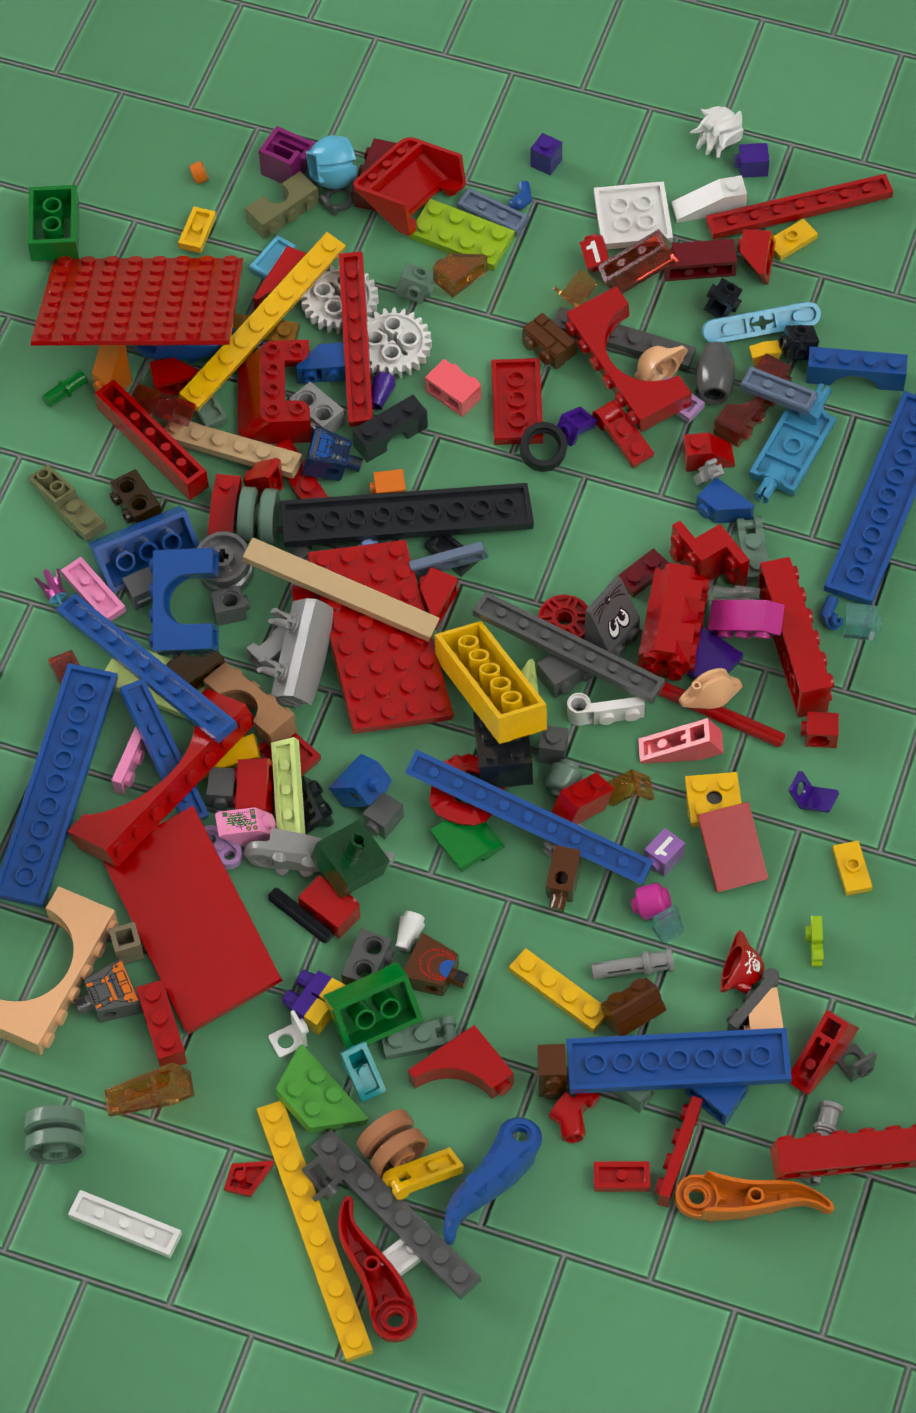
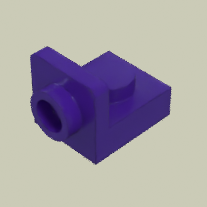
M580 406L561 414L557 427L565 434L567 444L573 446L576 444L580 434L595 428L598 420Z

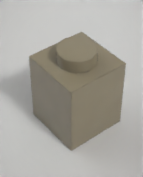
M135 922L109 928L117 960L122 959L123 963L127 964L144 959Z

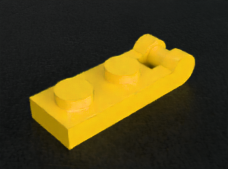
M449 1147L392 1168L383 1174L382 1180L388 1187H392V1193L397 1200H403L414 1191L463 1174L464 1165Z

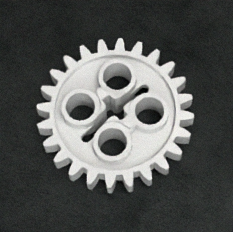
M333 265L330 266V271H326L301 298L302 311H305V317L310 318L312 325L318 322L319 330L327 326L328 333L333 328H336L337 334H340L341 328H343L340 270H335ZM366 273L367 316L373 319V312H377V304H379L378 288L375 287L374 279L369 280V274Z
M393 307L391 313H388L383 308L382 315L374 311L373 319L367 316L372 375L377 371H383L393 376L397 373L402 378V372L406 371L407 374L412 375V368L419 371L420 363L426 364V357H430L432 340L431 332L428 331V325L422 324L421 317L415 319L414 312L407 316L405 309L397 313L395 307Z

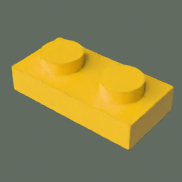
M193 206L178 241L179 249L202 253L216 220V211Z

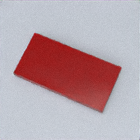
M540 358L491 360L494 445L521 444L522 435L526 429L535 423L543 422ZM543 433L535 435L529 444H543Z

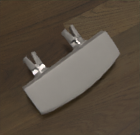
M305 598L293 601L290 614L277 608H273L269 614L276 618L268 619V622L286 629L279 662L263 656L258 662L264 665V667L256 668L257 672L275 678L271 695L276 698L279 704L292 708H297L298 705L302 706L303 703L312 705L324 668L333 620V608L318 599Z

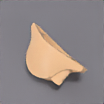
M684 346L674 348L650 347L639 358L638 371L634 377L644 381H661L666 376L672 378L688 350Z
M716 668L700 674L678 701L682 707L718 708L728 703L743 688V685L738 678L730 676L727 670Z

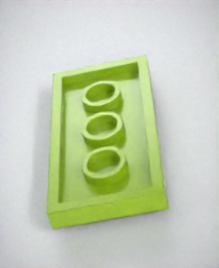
M429 199L416 220V231L409 236L412 240L495 271L513 241L515 231Z

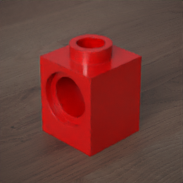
M808 711L806 721H801V737H805V747H837L839 713Z

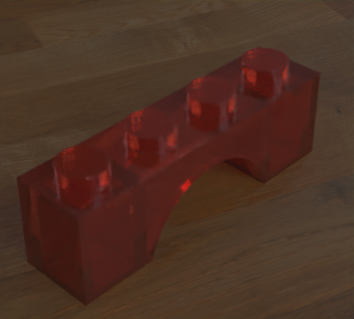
M767 353L755 367L791 382L792 377H790L791 366ZM758 396L745 404L735 405L727 403L714 420L713 435L739 448L744 440H749L754 426L757 423L761 424L764 420L766 410L770 406L773 407L776 403Z

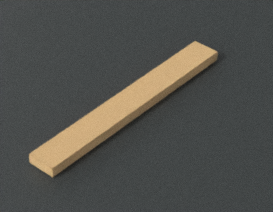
M252 538L242 557V562L427 642L430 641L440 619L437 616L256 538Z

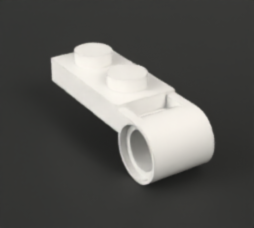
M575 693L567 701V719L571 724L577 726L588 724L609 725L623 720L636 721L639 718H644L645 702L639 697L591 703L587 695ZM575 708H582V709H584V710H582V711H576V710H574V709H575Z

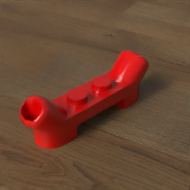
M565 1092L552 1108L549 1119L560 1125L562 1140L567 1143H577L585 1138L586 1131L583 1114L588 1108L593 1109L601 1097L600 1093L577 1094L574 1098Z

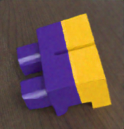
M302 970L297 977L296 985L303 988V992L298 995L292 990H288L282 998V1005L289 1011L294 1010L299 1019H304L310 1031L319 1036L331 1019L323 995L345 986V984L319 970L316 974Z

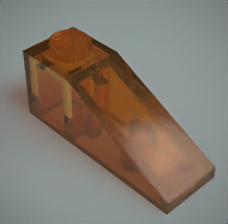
M172 1062L106 1089L105 1096L108 1115L112 1117L170 1106L193 1097L194 1089L191 1071Z

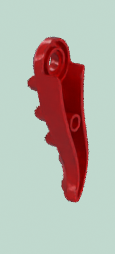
M346 1196L340 1206L338 1233L345 1255L364 1287L374 1331L386 1342L397 1343L405 1341L413 1335L418 1324L413 1298L392 1263L357 1226L354 1220L353 1198ZM393 1315H399L403 1318V1322L398 1327H391L387 1323L388 1319Z

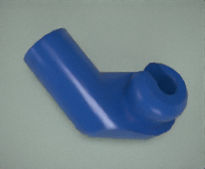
M521 181L518 184L519 193L509 200L511 208L515 210L523 209L531 203L532 195L528 181Z
M832 595L826 597L819 616L828 629L837 630L842 626L843 619L842 617L838 618V614L834 613L839 600Z

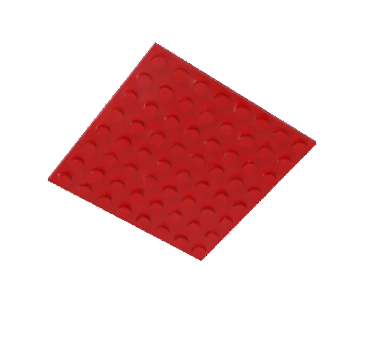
M208 255L200 258H190L188 256H178L177 258H166L165 256H155L153 258H142L140 256L118 258L116 256L94 258L92 256H85L81 259H71L68 256L59 257L52 264L31 337V346L230 345L244 260L233 255L225 256L224 258H214Z

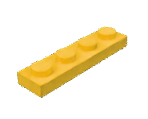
M525 948L509 966L510 973L590 1032L594 1033L604 1022L605 1015L600 1006L602 1003Z

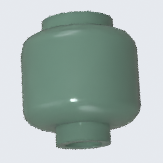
M565 759L552 763L545 780V786L551 790V796L558 798L561 790L582 779L583 774L579 770V765Z

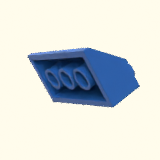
M178 506L89 542L88 545L104 582L115 593L124 589L122 578L150 566L153 550L197 548L199 543L187 511L183 507Z

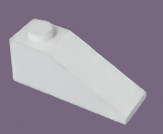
M742 175L718 179L671 202L676 223L703 219L707 215L745 207L747 191Z

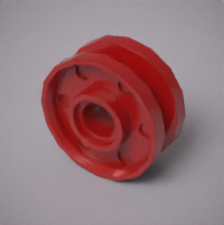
M567 594L556 595L546 600L540 608L538 617L585 640V610L588 608L585 602L576 596ZM565 621V622H568L569 624L563 625V624H561L560 622Z

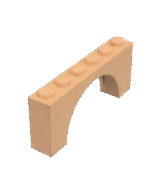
M59 886L46 906L49 920L62 927L73 942V959L67 974L55 988L35 999L16 1002L0 999V1038L39 1055L43 1054L45 1048L48 1049L52 1045L55 1038L54 1033L59 1025L62 1026L64 1024L69 1006L80 995L82 983L91 976L96 959L101 958L104 954L105 943L110 936L109 928L117 927L119 924L115 910Z

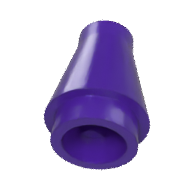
M379 371L373 377L372 401L374 409L381 410L384 403L396 386L395 377L390 373Z

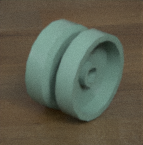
M243 486L237 513V535L245 542H250L252 538L256 537L258 531L260 541L267 544H275L280 518L279 489L266 488L260 498L256 487Z
M46 1105L28 1111L24 1116V1132L27 1135L24 1140L26 1158L41 1164H63L83 1157L86 1153V1139L84 1134H82L85 1130L84 1112L79 1108L69 1105Z

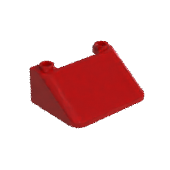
M408 137L396 143L356 178L353 184L355 191L398 232L410 236L417 229L416 220L411 218V216L438 191H443L446 196L457 194L458 191L466 186L463 158L460 153L417 138Z

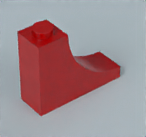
M475 1025L408 1070L409 1082L415 1089L434 1080L457 1079L477 1086L493 1099L497 1095L503 1096L508 1093L514 1084V1073Z

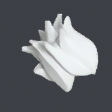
M720 106L700 109L705 118L690 133H701L697 149H700L707 142L705 155L708 156L715 148L716 156L719 158L724 148L735 145L742 139L744 131L742 128V113L738 111L734 114L730 109Z

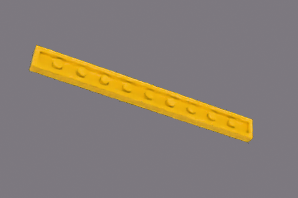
M326 232L231 336L230 345H223L179 393V398L198 412L335 262L339 254L345 251L346 245Z
M281 1101L257 1108L261 1125L346 1363L372 1354L373 1349L322 1207L319 1200L315 1202L312 1199L316 1194L314 1185L301 1170L306 1166L286 1108Z

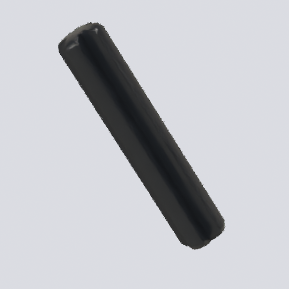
M274 888L269 893L268 899L271 903L321 942L327 944L333 938L332 929L282 890Z

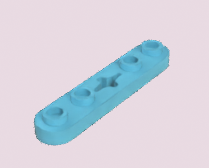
M801 302L714 318L704 323L702 335L708 342H728L782 332L786 325H815L820 320L821 311L818 305L813 302ZM759 316L766 320L773 319V322L764 324V329H761L760 326L749 325V323L759 321Z

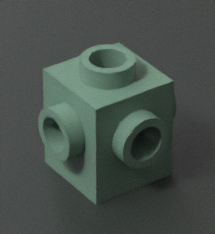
M406 262L395 294L422 304L425 295L430 297L434 283L430 281L433 272Z

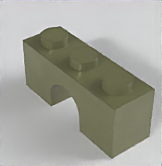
M300 171L282 183L285 201L272 203L262 196L245 208L246 223L263 239L276 234L282 227L290 222H294L301 214L313 209L319 203L318 188Z

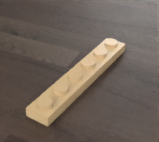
M172 416L165 427V430L182 447L251 467L256 462L278 458L281 460L282 475L294 479L304 461L301 453Z

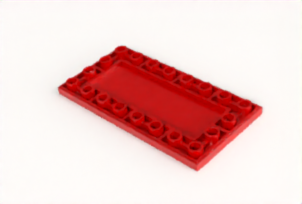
M194 806L157 825L118 867L103 861L132 922H135L140 939L160 979L163 981L165 990L188 1034L193 1033L283 981Z

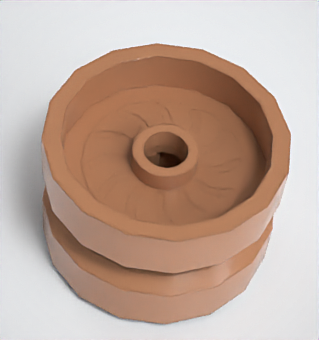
M404 1109L391 1111L374 1121L365 1129L356 1142L357 1148L364 1158L372 1159L370 1162L371 1167L379 1178H382L383 1174L392 1168L419 1159L428 1147V1139L420 1129L413 1128L414 1120Z

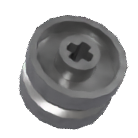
M228 531L215 532L204 538L197 547L213 548L219 552V577L201 578L203 585L210 592L240 586L241 591H243L252 580L254 566L242 562V557L248 546L237 534Z

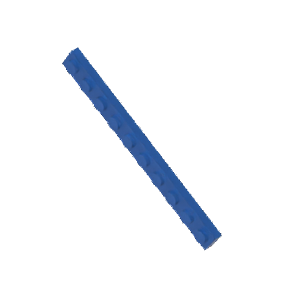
M76 593L56 608L58 614L139 680L144 678L151 690L218 744L238 727L233 718Z
M417 749L405 771L406 774L558 846L581 850L582 857L641 885H644L654 863L653 860Z

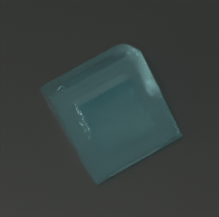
M676 905L653 917L652 930L663 944L684 932L682 919Z

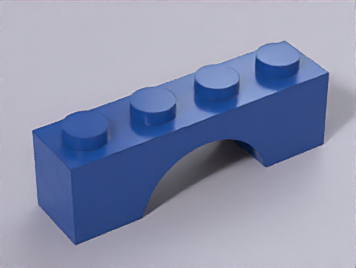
M810 347L806 383L831 385L842 377L859 376L873 381L880 390L904 391L908 355Z

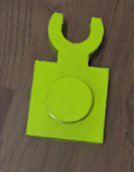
M811 916L810 925L805 926V942H810L812 967H822V961H824L822 916Z

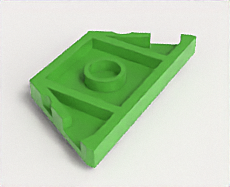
M303 1044L299 1045L275 1089V1096L308 1133L322 1132L324 1129H343V1126L358 1123L359 1126L366 1125L369 1118L305 1046Z

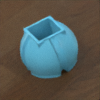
M326 136L318 140L311 150L306 151L309 179L322 187L334 190L343 189L354 183L357 176V166L353 165L352 162L356 160V157L347 137Z

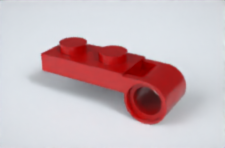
M612 400L592 412V416L598 420L596 423L597 427L602 431H607L633 469L653 458L655 453L636 426L632 425L627 414L617 401Z

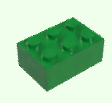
M76 185L29 187L28 248L31 261L57 260L62 256L79 259V197Z
M398 963L323 995L339 1041L345 1049L363 1041L370 1045L423 1021L408 975Z

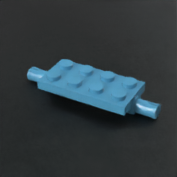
M818 384L815 390L818 392V397L808 416L786 408L749 471L750 478L761 482L757 492L754 494V498L760 502L761 498L764 497L762 503L767 504L775 489L792 496L795 495L836 423V417L827 414L823 406L832 393L829 386L826 385L825 389L822 390L824 384Z

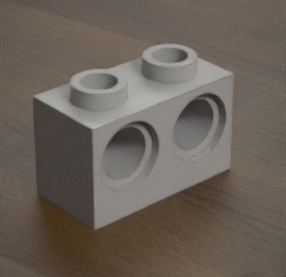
M311 382L307 383L289 398V401L300 400L309 405L312 435L316 426L334 433L345 424L344 409Z

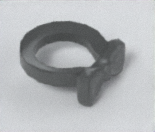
M347 188L329 189L325 196L323 194L319 196V203L329 209L334 216L337 215L338 211L348 209L353 202V196H351V192ZM337 192L344 193L348 197V200L343 204L334 205L329 202L330 196Z

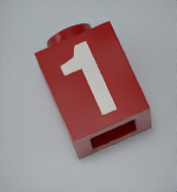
M591 234L584 237V241L579 242L589 274L612 267L605 239L602 235Z

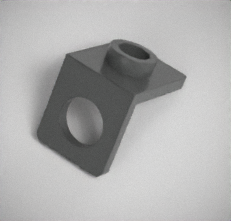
M854 1043L847 1048L836 1063L850 1081L853 1082L859 1077H866L874 1070L877 1054L873 1051L865 1056L858 1045ZM849 1054H855L860 1059L852 1067L847 1066L844 1058Z

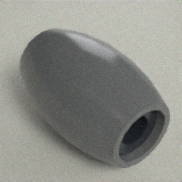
M710 342L703 347L698 357L696 384L704 402L714 405L721 404L728 399L734 385V358L726 344Z

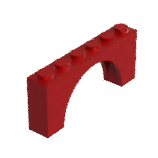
M617 286L566 312L567 323H565V327L570 336L575 335L581 352L588 354L592 368L595 372L599 371L601 373L605 387L608 390L612 389L615 394V401L625 408L632 425H636L640 432L692 406L691 392L679 375L661 381H644L624 374L611 362L606 352L608 339L617 325L630 316L629 303Z

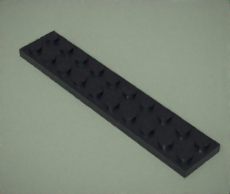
M528 483L280 501L284 547L362 542L367 539L378 541L534 528Z

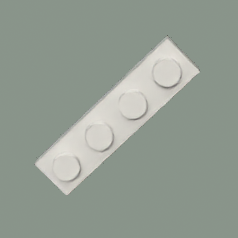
M82 1190L79 1191L68 1213L69 1218L169 1259L182 1235L181 1230Z

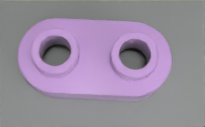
M205 826L210 838L215 840L213 844L225 868L234 869L238 867L243 860L240 845L220 838L217 826ZM229 855L234 856L231 860L225 859Z

